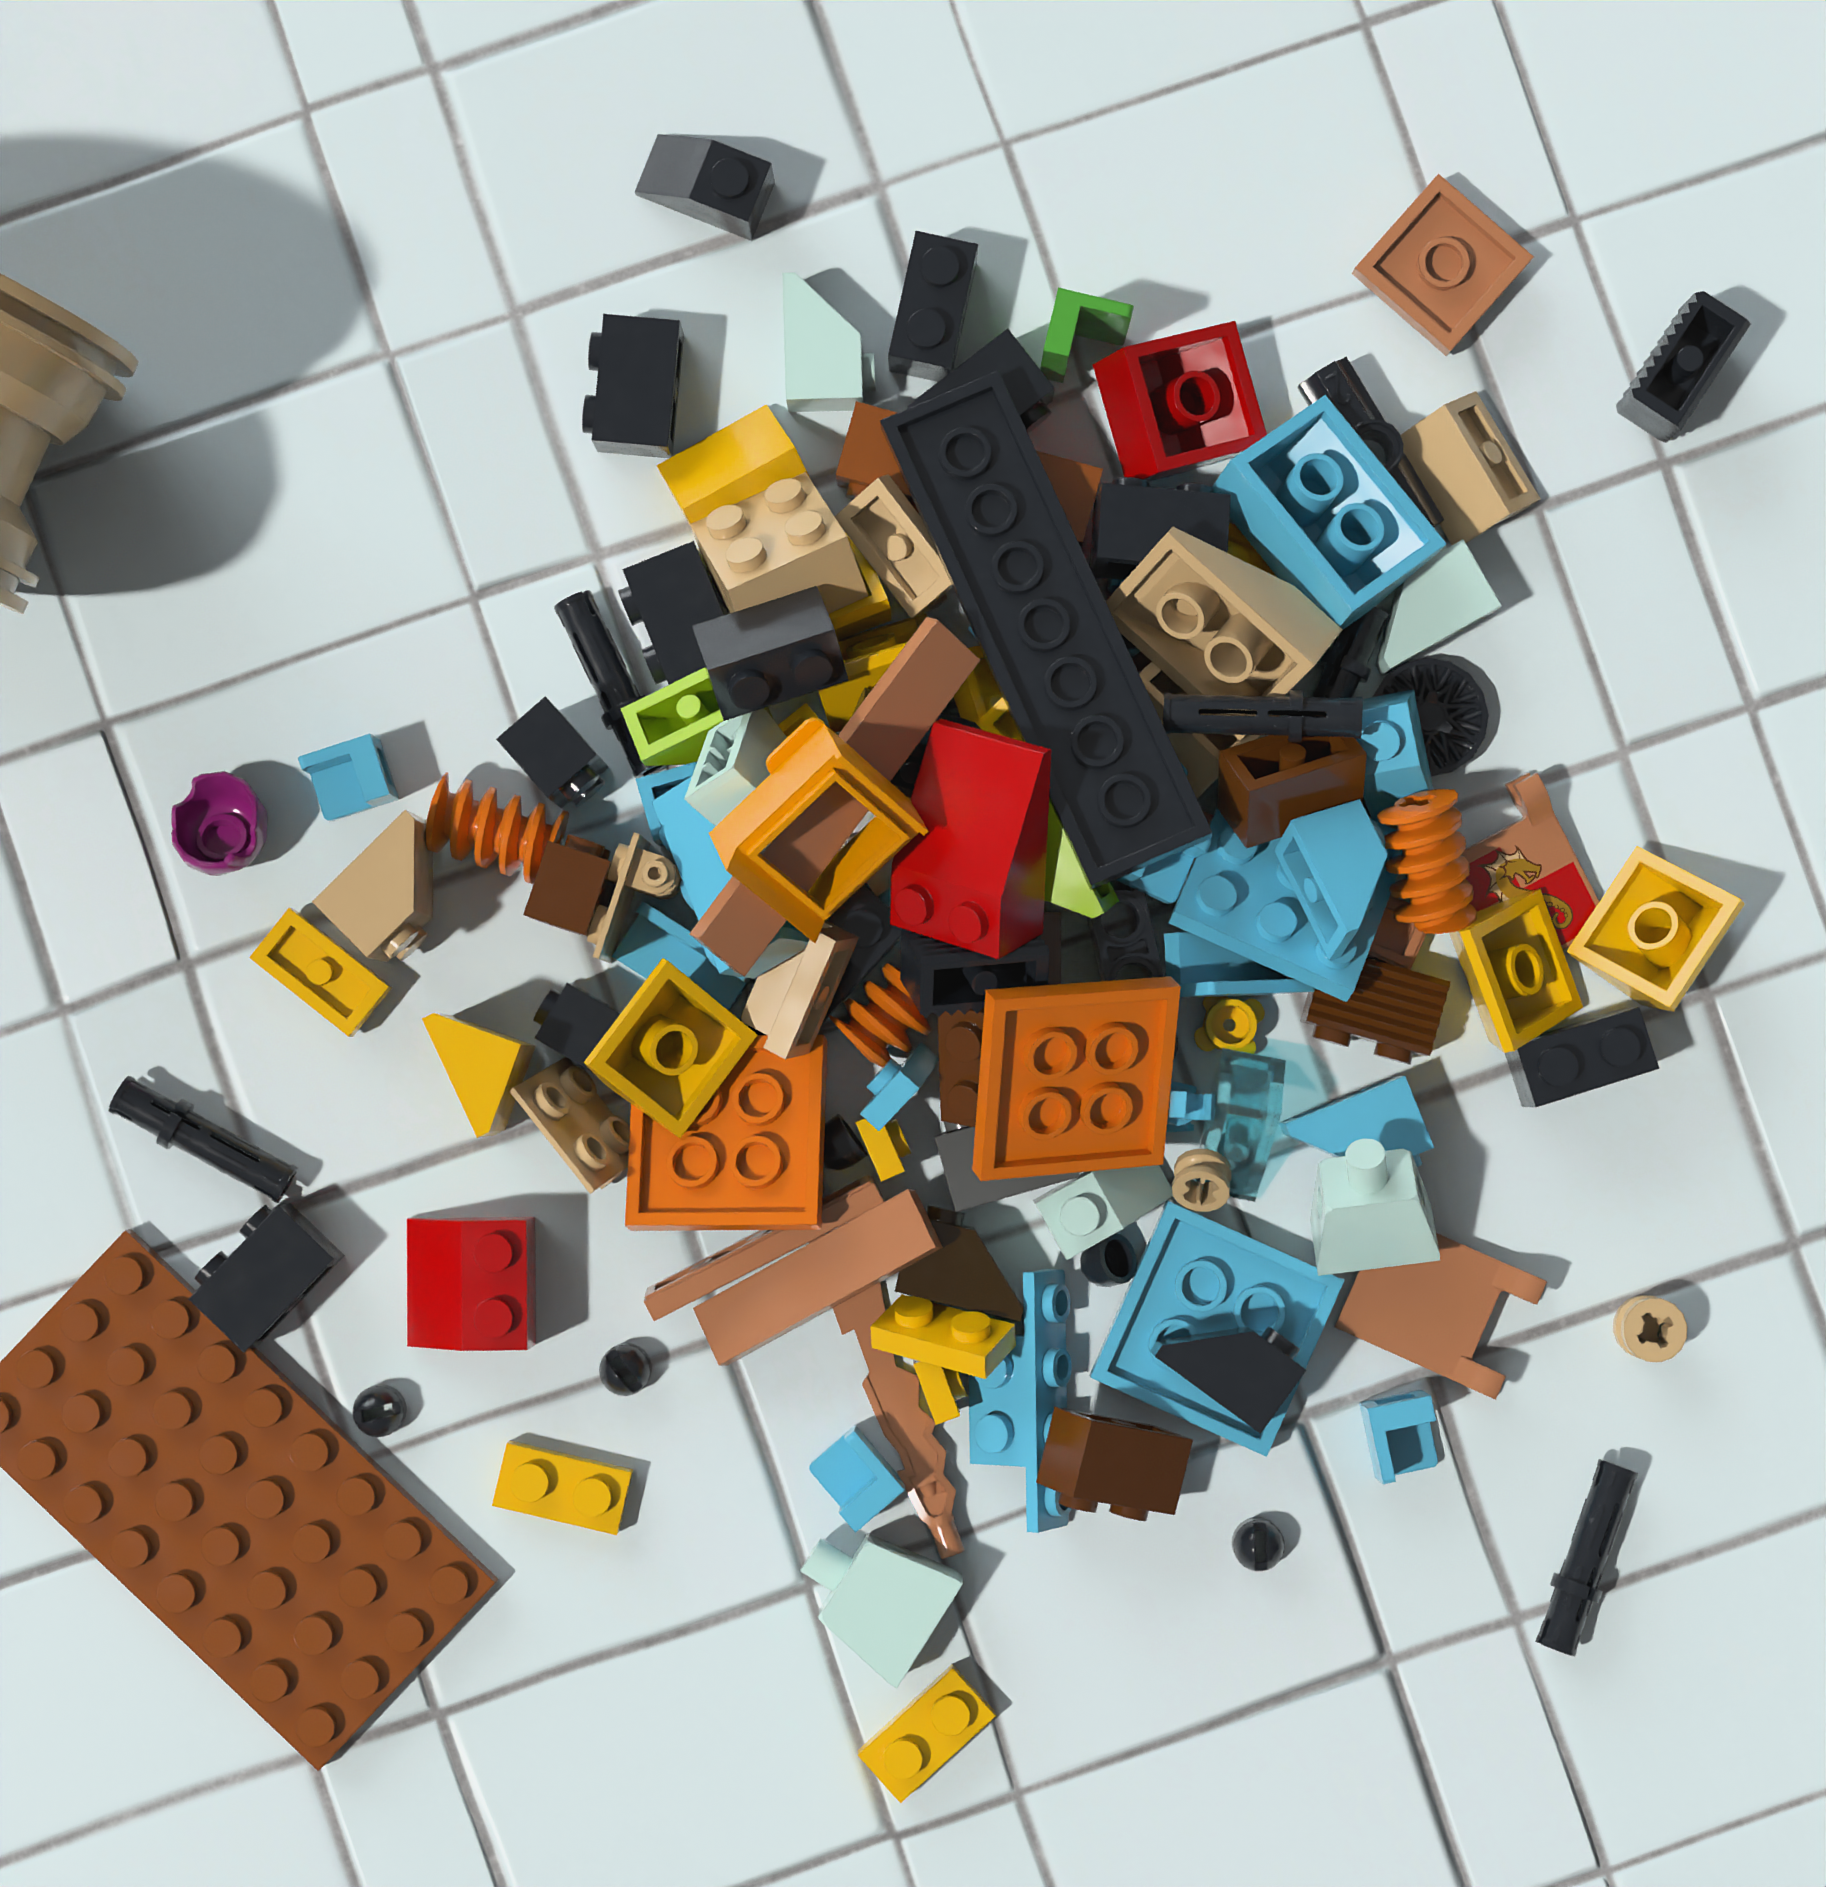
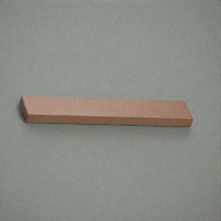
M926 617L838 736L886 779L891 781L933 725V722L936 721L980 662V659L939 620ZM835 781L768 844L760 854L803 890L808 892L869 810ZM732 876L689 934L732 970L745 977L787 920Z

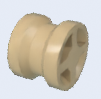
M1638 1295L1627 1299L1618 1308L1613 1318V1333L1617 1343L1626 1353L1647 1362H1663L1673 1358L1682 1350L1687 1339V1323L1683 1313L1675 1304L1655 1296ZM1665 1322V1324L1661 1326V1332L1659 1334L1661 1340H1659L1657 1336V1333L1659 1331V1325Z

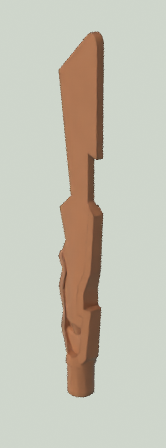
M879 1282L835 1306L833 1311L842 1335L852 1330L856 1333L869 1369V1373L862 1382V1386L884 1436L900 1455L904 1469L898 1470L897 1473L905 1484V1489L920 1520L928 1525V1529L931 1530L940 1558L945 1559L965 1551L954 1521L955 1517L952 1514L956 1489L943 1474L946 1450L932 1434L935 1421L919 1407L918 1376L897 1367L894 1354L874 1349L871 1346L870 1326L885 1312L881 1284Z

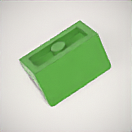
M1058 287L1043 349L1040 370L1048 380L1063 383L1075 335L1123 346L1134 306Z

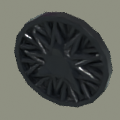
M1423 658L1403 663L1383 678L1372 697L1414 689L1431 777L1453 772L1473 758L1485 739L1489 714L1484 693L1470 673L1450 661Z

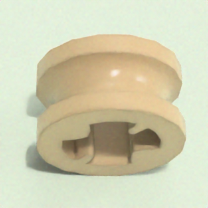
M1193 1149L1184 1152L1177 1158L1174 1165L1173 1197L1186 1209L1196 1212H1209L1219 1209L1226 1204L1230 1196L1231 1164L1226 1157L1209 1149Z

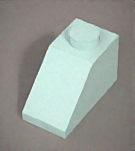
M795 272L782 273L785 389L788 412L853 411L856 401L863 403V392L876 391L874 353H862L861 334Z
M1464 539L1448 548L1444 547L1396 588L1389 613L1390 619L1386 624L1375 664L1381 676L1486 618L1502 606Z
M1154 1165L1083 1172L1080 1174V1177L1068 1180L1034 1199L1033 1202L1063 1256L1068 1260L1124 1229L1173 1197V1193L1160 1166Z

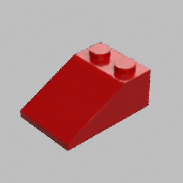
M944 719L933 722L911 797V802L928 832L924 836L919 832L893 858L890 925L996 959L1004 957L1043 933L1051 749Z

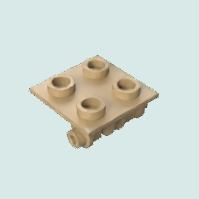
M633 833L629 846L619 843L608 873V880L616 884L609 907L602 905L597 907L588 933L587 942L596 945L593 957L611 964L613 961L612 955L616 951L635 891L666 900L675 897L681 890L680 883L682 878L677 866L666 857L649 852L651 843L638 833Z
M562 1058L509 1091L590 1194L598 1188L603 1189L620 1176L621 1172L628 1168L630 1126L620 1117L614 1116L597 1094L596 1085L590 1075L582 1068L575 1066L569 1058Z

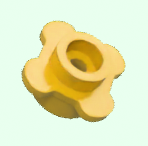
M1227 996L1204 997L1202 1004L1206 1013L1202 1027L1198 1028L1194 1034L1196 1045L1205 1052L1212 1051L1215 1048L1231 1052L1232 1056L1237 1060L1250 1058L1256 1051V1044L1253 1038L1257 1030V1023L1262 1021L1265 1016L1262 1004L1253 998L1242 1002ZM1226 1019H1232L1235 1022L1234 1030L1226 1031L1224 1029L1223 1023Z

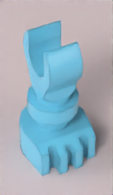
M1171 1081L1166 1132L1194 1131V1125L1191 1124L1192 1120L1215 1121L1216 1094H1194L1197 1090L1196 1086Z

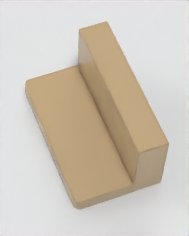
M1476 391L1444 404L1401 434L1404 443L1403 451L1443 516L1444 521L1440 526L1451 545L1464 539L1465 543H1468L1497 523L1522 512L1540 500L1532 483Z
M889 474L878 477L834 516L911 619L939 607L948 599L946 593L953 587L923 520Z
M825 921L816 943L809 939L806 949L757 977L742 1012L741 1020L748 1026L768 1035L763 1047L764 1049L784 1059L810 1053L857 944L858 936Z

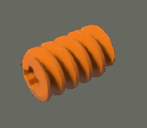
M446 772L436 788L428 811L426 846L427 850L438 853L450 840L451 856L460 861L464 860L474 848L476 866L484 869L488 868L499 855L500 873L509 877L523 863L525 882L534 884L547 842L551 841L562 845L570 813L563 810L552 825L547 824L546 806L539 802L528 817L522 816L521 796L516 794L504 809L497 808V788L491 786L480 801L473 800V781L465 779L454 794L449 792V773Z
M1432 789L1413 793L1397 800L1394 806L1380 811L1377 815L1378 822L1381 824L1398 825V830L1384 836L1385 848L1402 850V854L1387 860L1385 864L1386 871L1394 874H1406L1405 879L1391 884L1389 888L1390 895L1395 898H1410L1409 903L1395 908L1393 912L1394 919L1398 922L1414 923L1419 932L1426 934L1456 932L1468 927L1477 918L1476 909L1469 904L1473 900L1474 891L1469 881L1465 880L1469 875L1470 865L1468 860L1461 855L1466 848V839L1461 832L1457 831L1462 824V813L1456 807H1453L1458 801L1459 796L1454 789Z
M889 963L881 967L888 984L886 988L871 981H866L862 985L869 1001L867 1006L851 998L843 1002L851 1020L850 1022L845 1023L831 1015L828 1016L870 1062L882 1068L891 1059L887 1049L889 1045L906 1053L913 1049L906 1032L909 1027L926 1036L931 1032L927 1018L920 1014L900 980V969Z

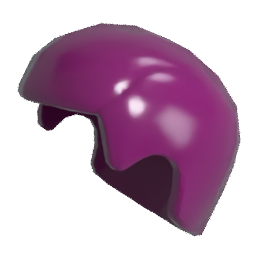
M226 771L200 774L192 779V789L188 796L182 802L172 806V845L188 867L207 875L220 876L238 871L248 866L259 855L265 845L268 824L267 811L245 779Z

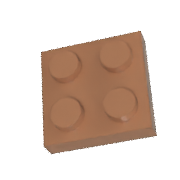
M1438 174L1358 263L1352 275L1447 356L1525 269L1534 256Z

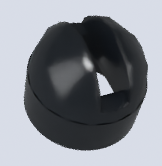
M837 1114L825 1123L824 1167L831 1170H843L854 1166L868 1156L864 1146L840 1114Z
M1115 1233L1081 1253V1272L1088 1281L1096 1286L1112 1287L1127 1283L1133 1278L1136 1271L1137 1260L1134 1248L1126 1237Z
M622 1343L612 1347L603 1356L599 1367L600 1378L604 1386L612 1393L620 1396H629L641 1391L648 1383L652 1373V1364L648 1354L641 1347L631 1343ZM618 1355L638 1380L630 1387L610 1362Z
M378 1384L365 1389L358 1395L353 1405L355 1424L363 1433L372 1437H384L396 1431L403 1424L407 1412L406 1402L402 1394L394 1387L385 1384ZM392 1403L394 1415L365 1421L362 1410Z
M1253 1517L1243 1521L1237 1526L1232 1536V1549L1236 1558L1244 1567L1250 1570H1269L1278 1564L1283 1556L1285 1549L1283 1535L1273 1522L1265 1518ZM1254 1530H1265L1266 1560L1262 1562H1255L1256 1545Z

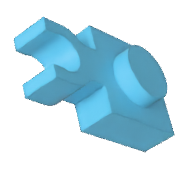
M920 1042L902 1064L899 1065L891 1058L866 1086L874 1096L860 1115L880 1131L920 1089L936 1067L935 1065L939 1061V1057L925 1044Z

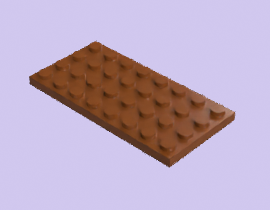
M132 1229L125 1230L1 1360L0 1467L300 1755L319 1771L499 1579L257 1348L245 1353L242 1352L189 1300L196 1290Z

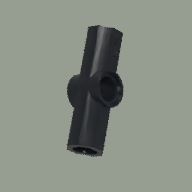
M1347 357L1328 364L1298 385V390L1308 406L1326 395L1362 440H1373L1379 443L1386 454V463L1383 466L1434 528L1444 521L1443 516L1403 451L1404 443L1400 433L1392 424L1384 420Z

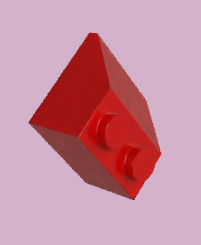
M1235 321L1126 346L1092 364L1124 477L1139 478L1149 482L1187 472L1237 456L1267 435Z
M535 1217L407 1218V1347L456 1351L528 1350L536 1345Z

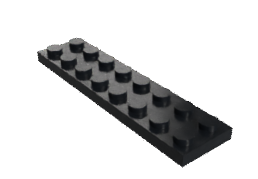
M999 370L880 420L884 437L1022 741L1051 749L1049 797L1090 891L1211 839V828Z

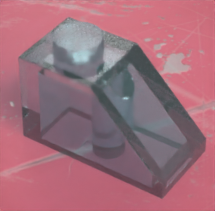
M1222 1048L1210 1094H1216L1215 1121L1204 1122L1200 1149L1216 1151L1226 1157L1231 1164L1232 1175L1229 1182V1197L1255 1202L1282 1113L1286 1060Z

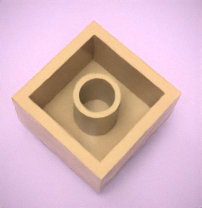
M806 472L793 478L776 481L766 490L733 505L721 506L713 510L707 517L689 524L712 583L730 613L817 586L828 614L868 596L848 537Z

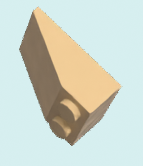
M1172 527L1106 600L1120 633L1188 695L1285 696L1315 666L1343 630L1294 585L1175 527ZM1210 714L1223 716H1256L1248 714ZM1245 735L1234 736L1240 741Z

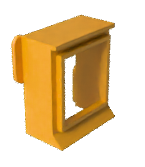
M809 718L767 757L766 767L770 775L709 832V835L726 871L812 942L816 943L824 922L919 832L924 836L928 829L911 800L827 727L821 719ZM836 781L872 812L875 817L836 853L810 890L806 892L761 855L760 852Z

